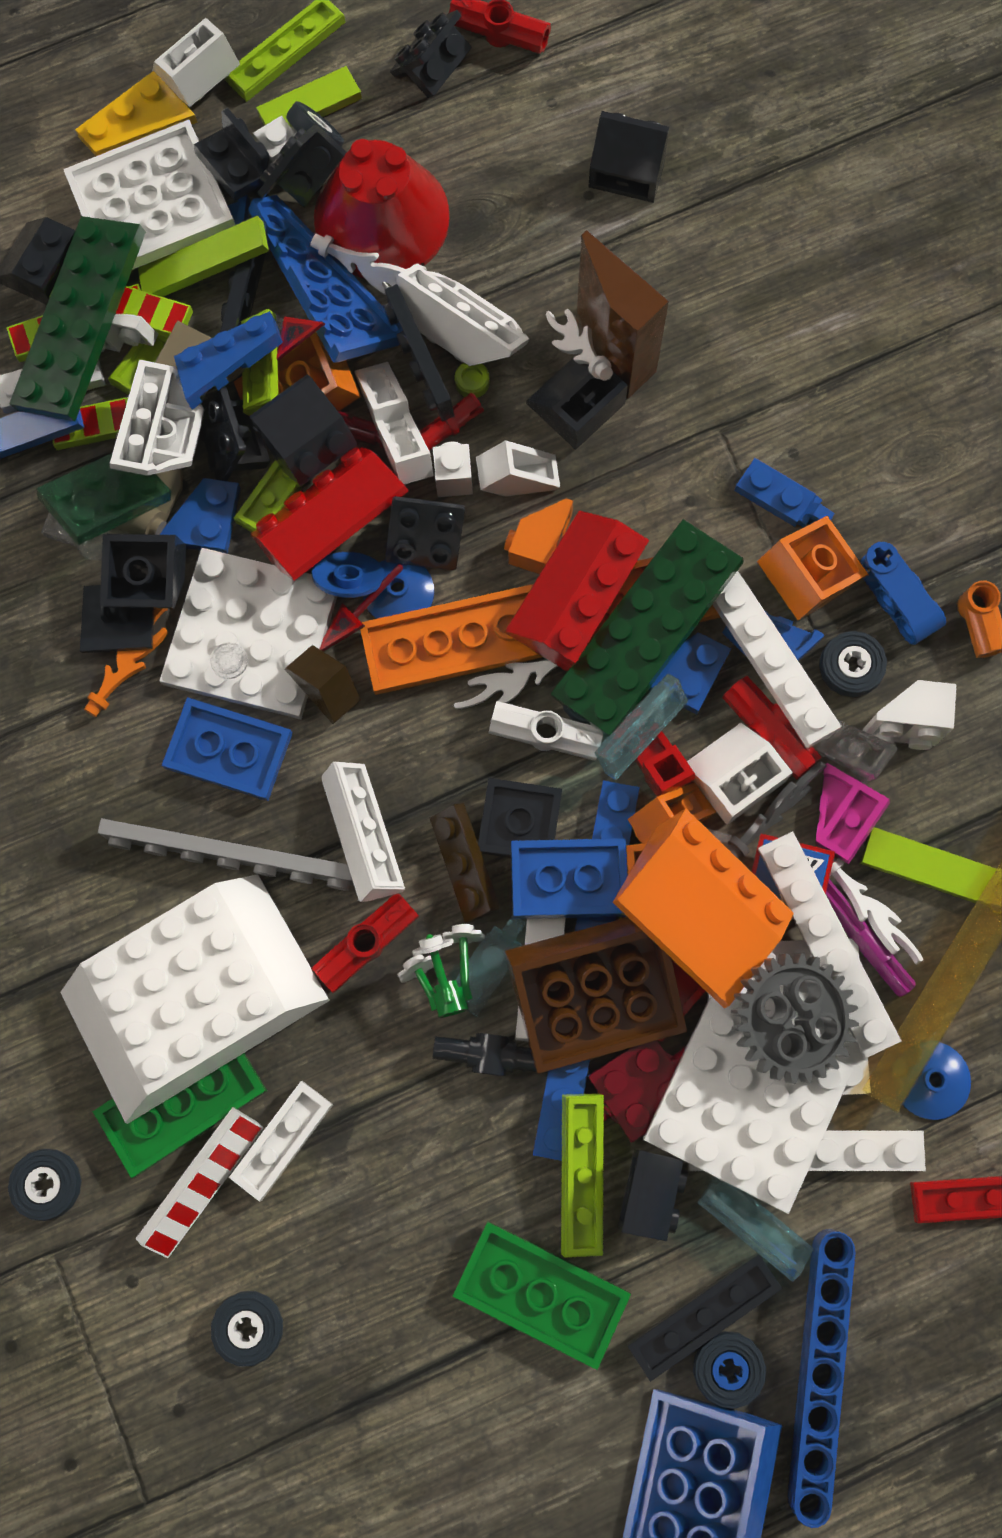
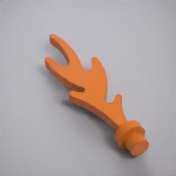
M156 608L154 610V624L168 608ZM163 627L153 636V649L117 651L118 671L113 673L109 665L105 666V676L97 694L91 692L87 697L89 702L84 708L87 713L97 717L101 710H106L110 705L106 699L121 683L134 674L146 669L144 662H135L151 653L168 634L167 629Z

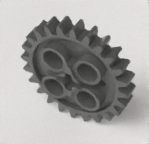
M794 953L792 958L789 954H779L778 962L774 958L764 959L765 969L762 967L751 968L755 980H741V983L747 989L746 994H734V997L742 1002V1008L731 1010V1014L741 1017V1023L732 1026V1030L740 1031L744 1034V1037L736 1045L738 1047H750L745 1060L752 1062L759 1060L756 1070L762 1073L770 1070V1079L780 1081L784 1076L785 1083L796 1084L798 1077L803 1083H812L813 1074L817 1078H826L825 1066L836 1070L840 1068L835 1058L836 1055L849 1057L850 1054L843 1047L844 1042H856V1039L848 1033V1028L859 1026V1022L849 1019V1013L856 1011L858 1006L848 1005L846 999L854 993L853 990H841L840 986L844 982L845 977H830L834 966L832 964H824L820 967L819 957H809L806 961L805 953ZM802 982L806 983L809 990L805 1001L799 996V987ZM781 985L784 986V987H783V994L780 992V986H781ZM769 998L775 1004V1012L771 1018L766 1015L764 1009L765 1003ZM821 1018L825 1029L823 1035L819 1038L815 1031V1025L818 1019ZM788 1035L792 1044L790 1051L785 1055L781 1048V1042L784 1036ZM807 1041L810 1044L809 1051H807Z

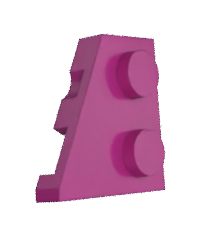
M827 763L823 773L824 780L820 799L816 845L823 849L835 851L837 858L849 864L890 804V799Z

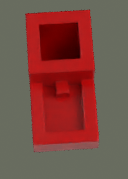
M657 723L625 740L626 748L643 772L645 782L656 796L675 791L695 780L694 771L677 746H672Z

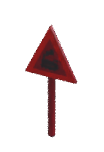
M284 316L281 331L283 343L278 347L276 359L278 361L323 327L325 323Z
M398 564L387 575L379 589L371 593L353 613L342 603L323 638L320 650L324 652L365 627L358 617L403 570L401 564Z

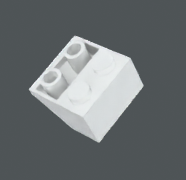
M205 18L154 61L152 71L185 104L191 107L222 79L226 78L240 63L224 33Z
M917 680L875 714L861 731V738L872 739V744L880 746L894 745V742L909 743V748L931 749L932 746L939 743L954 729L956 684Z
M739 723L687 761L695 773V780L693 782L726 825L784 784L793 773L772 745L743 723Z

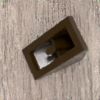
M311 645L284 669L332 724L336 723L361 700L346 666L314 645Z

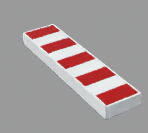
M232 1107L136 1237L139 1244L169 1258L264 1127Z

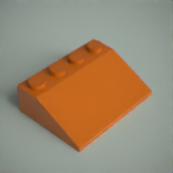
M687 809L682 810L656 827L613 900V903L723 1008L729 1007L735 1000L734 994L740 993L744 988L741 980L752 978L751 968L760 967L764 959L777 946L794 914Z

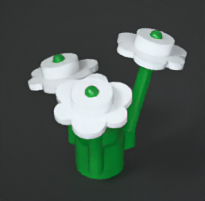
M464 923L452 926V932H444L443 939L441 934L434 936L428 934L425 939L419 941L420 947L412 950L414 957L407 960L403 964L404 970L398 973L401 983L417 977L429 999L431 1010H437L439 1018L454 1016L469 1010L466 1001H470L473 998L469 987L468 944L483 941L485 935L482 934L481 930H474L473 925ZM452 943H459L460 987H458L457 980L447 981L438 952L439 949L450 946ZM430 953V956H427V957H425V958H424L423 955H421V954ZM433 967L439 982L438 985L434 986L436 993L425 975L427 970Z

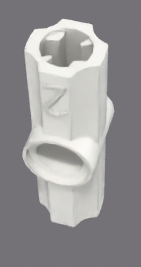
M496 701L488 733L532 744L541 751L555 750L594 761L597 759L603 733L594 726L561 718L553 711L538 712ZM541 724H549L555 729L556 735L551 738H543L537 733L536 728Z

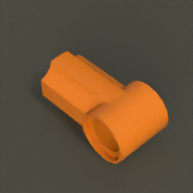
M989 581L974 583L959 597L957 602L958 612L966 620L976 658H986L1002 653V618L998 607L1001 597L998 588ZM972 595L980 596L985 603V608L974 604Z

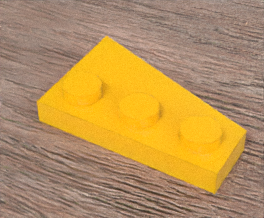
M152 71L76 128L75 131L79 139L95 156H98L186 120H190L191 125L198 122L195 114Z

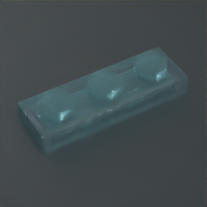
M667 674L594 752L606 775L617 780L688 703L679 679Z
M713 1177L697 1203L793 1282L801 1275L814 1248L748 1193Z

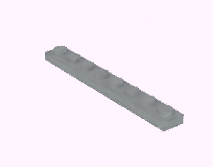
M102 818L98 829V834L109 840L108 845L115 848L130 850L131 844L144 846V852L166 857L167 851L181 853L180 859L194 863H203V859L208 858L218 860L217 866L226 869L239 870L240 865L254 867V873L269 877H276V872L291 874V880L301 883L312 884L313 878L328 881V887L338 890L349 891L350 885L354 886L348 864Z

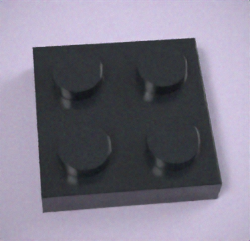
M489 778L478 841L481 854L511 858V841L555 840L562 789Z

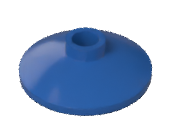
M338 552L327 555L313 566L312 580L320 590L330 595L345 598L361 597L379 589L384 580V569L377 560L370 556L355 552Z
M386 560L380 562L384 569V579L398 565L397 563H389ZM401 564L403 570L367 607L370 614L375 619L431 607L434 599V584L431 575L425 567ZM400 582L404 585V588L400 592H394L391 590V586L394 583ZM370 594L363 596V599L365 600Z
M925 1041L910 1046L899 1056L893 1070V1087L898 1100L909 1112L920 1118L939 1120L954 1115L964 1106L970 1094L971 1076L966 1062L957 1051L940 1042ZM934 1072L941 1077V1084L937 1088L933 1087L929 1082V1077Z

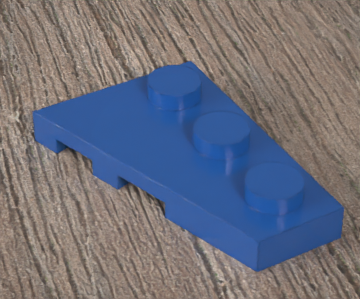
M270 311L260 316H254L247 322L231 330L220 332L214 338L199 345L188 347L182 353L174 356L184 396L192 410L202 403L200 396L213 386L220 390L228 384V375L239 367H251L283 343L276 321Z

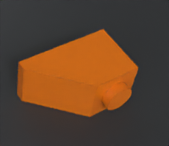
M566 498L520 519L517 530L511 529L509 531L504 550L508 551L510 565L537 574L541 573L567 530L573 513V500Z
M693 782L675 791L656 797L627 820L634 829L638 840L642 843H648L657 826L684 809H687L700 822L714 815L716 810Z

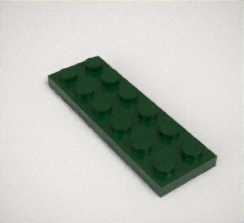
M81 216L9 404L14 409L69 421L76 420L146 231L140 224Z
M682 519L583 650L576 664L568 670L551 693L552 697L612 739L744 563L743 557Z

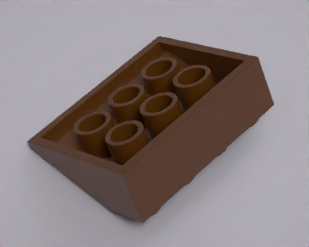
M586 230L581 235L577 312L583 328L588 326L592 330V341L597 356H605L611 363L612 371L628 385L626 398L629 399L657 372L669 301Z
M628 917L505 950L513 988L538 1074L687 1032L671 957Z

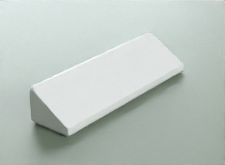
M333 761L322 775V782L358 900L366 902L402 893L405 890V886L365 764Z

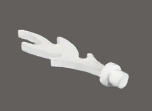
M316 233L310 244L311 247L318 250L319 255L326 257L329 253L337 258L350 273H353L356 269L355 263L363 277L383 294H385L384 289L389 288L385 282L391 286L396 285L397 275L406 270L391 264L374 263L373 261H376L379 257L378 253H363L342 248L333 244L334 238L329 235L323 237Z
M569 309L565 310L568 320L566 325L558 324L554 315L548 311L546 317L550 325L558 333L565 336L563 340H554L552 344L564 353L580 354L574 357V361L578 364H589V372L594 378L603 381L610 379L613 374L611 363L605 356H597L592 341V330L585 326L582 333L578 319Z
M549 660L505 664L507 668L514 671L512 674L492 673L469 680L468 685L470 687L484 684L487 688L470 700L455 703L454 707L455 709H463L480 704L498 691L504 693L498 701L507 704L524 689L532 673L537 675L535 684L540 685L544 677L558 666Z
M840 858L834 859L830 876L832 875L847 894L859 921L863 922L868 918L876 935L891 954H895L900 950L894 942L895 940L909 954L916 965L922 962L923 958L916 947L895 927L901 922V919L884 904L862 895L867 890V887L853 880L840 868L844 865Z

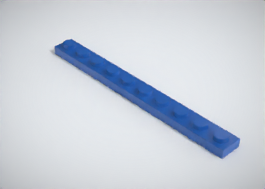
M603 780L592 839H626V846L629 845L632 826L627 819L635 814L640 787ZM616 917L577 918L575 931L615 921ZM590 1059L548 1071L533 1155L562 1161V1094H584Z

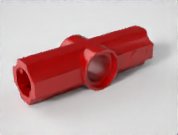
M452 0L450 3L449 13L458 10L462 15L454 26L484 35L487 42L494 47L501 48L511 44L539 54L541 52L544 53L551 32V23L513 11L512 5L506 0H492L489 3L481 0Z
M748 676L741 678L723 695L722 699L741 718L747 727L772 745L793 772L791 775L796 780L822 758L813 747L806 748L777 703L773 704Z
M399 893L394 894L365 921L352 927L347 937L311 969L330 991L335 993L369 961L378 958L383 949L418 919L419 915ZM363 933H371L375 936V945L368 952H361L356 948L357 938Z

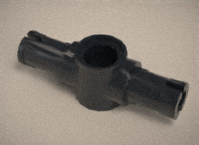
M476 1033V1037L470 1036L469 1040L435 1036L432 1059L466 1063L467 1068H472L471 1072L487 1075L506 1076V1072L512 1073L513 1069L537 1072L531 1049L516 1046V1042L510 1041L511 1037Z

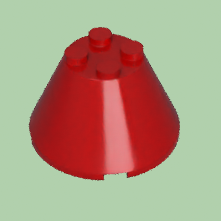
M358 139L352 143L351 149L345 154L321 189L314 210V225L317 234L323 237L326 235L333 237V244L348 250L362 253H378L379 257L376 261H373L374 263H386L408 269L415 264L421 265L423 263L425 266L436 256L446 239L450 220L447 197L438 180L427 169L407 155L403 148L382 140L368 141L366 139ZM354 263L356 269L352 274L354 276L364 278L361 272L359 271L357 265Z

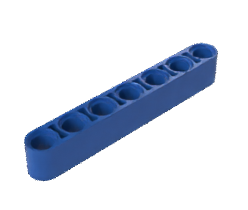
M824 1229L818 1232L812 1243L787 1495L788 1504L792 1512L804 1526L810 1528H819L829 1520L832 1511L855 1264V1245L852 1239L846 1234L833 1229ZM838 1238L842 1244V1252L838 1258L829 1260L825 1254V1245L828 1240ZM829 1279H834L838 1284V1293L834 1299L825 1301L821 1296L822 1284ZM825 1321H831L835 1331L833 1337L827 1342H820L817 1338L818 1326ZM828 1364L831 1372L829 1379L822 1384L814 1383L812 1374L816 1366ZM815 1407H825L827 1416L823 1424L811 1426L808 1421L811 1410ZM812 1450L821 1451L823 1457L821 1464L815 1469L805 1468L804 1459L808 1452ZM808 1494L818 1495V1505L813 1511H800V1503L804 1496Z

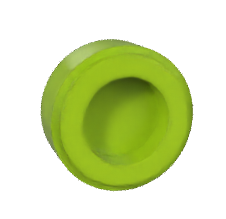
M463 363L457 368L455 372V386L462 396L466 397L469 393H473L478 398L487 392L490 384L489 372L482 363L472 366Z

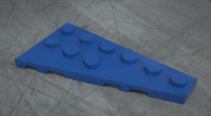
M277 195L252 199L248 211L252 218L258 215L264 222L268 247L309 320L325 323L316 333L333 363L398 346L396 334L400 330L397 324L390 326L383 306L337 258L329 253L326 257L318 254L317 249L310 246L314 233Z

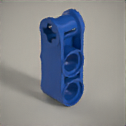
M887 542L873 544L867 550L866 555L860 560V563L869 574L864 578V581L876 596L880 606L893 619L905 640L912 645H916L946 625L944 612L932 600L924 589L919 577L911 571L892 544ZM879 561L882 562L881 564H878V565L874 564V562H875V563H877V562H879Z

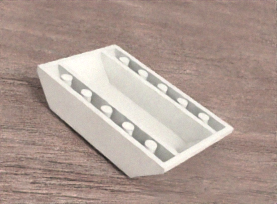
M258 874L214 883L80 963L60 992L127 1124L330 1001Z

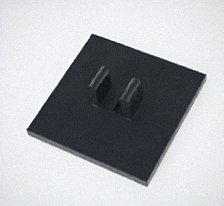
M101 585L83 587L81 653L153 649L154 608L100 607Z

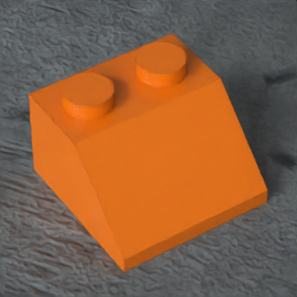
M828 516L780 539L757 561L797 620L822 608L869 575Z

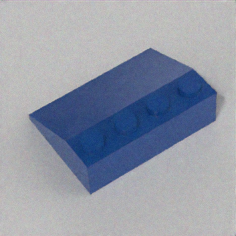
M653 1389L623 1538H761L782 1425L745 1412L722 1408L711 1403Z

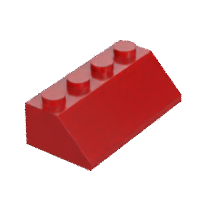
M363 447L351 449L341 457L342 463L332 471L327 469L318 474L312 481L314 485L305 492L299 491L294 493L284 502L285 507L275 515L270 513L257 522V529L250 535L279 571L295 581L391 506L393 497H402L408 492V489L373 451Z
M579 510L514 615L505 633L563 670H569L576 664L649 540L619 520Z

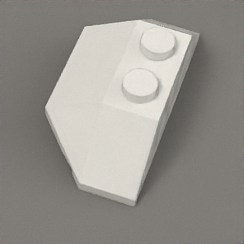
M415 264L397 275V285L419 332L425 335L432 343L438 344L453 354L457 360L469 366L510 357L527 345L528 336L523 334L522 329L513 318L459 282L439 273L429 272L426 267Z
M139 360L111 457V469L152 475L192 465L204 416V408L199 404L193 410L185 399L176 367Z

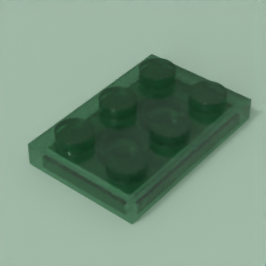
M113 453L36 488L37 498L78 546L171 501V490L157 474L142 475L111 469L110 461Z

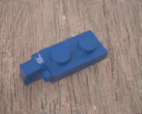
M756 458L753 459L734 490L794 527L796 525L805 527L807 523L812 524L825 516H828L832 521L835 514L820 504L822 499L814 492Z

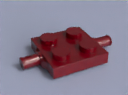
M657 1040L627 1048L587 1075L598 1094L604 1095V1121L610 1118L619 1124L631 1143L647 1132L686 1047L673 1056L664 1051Z

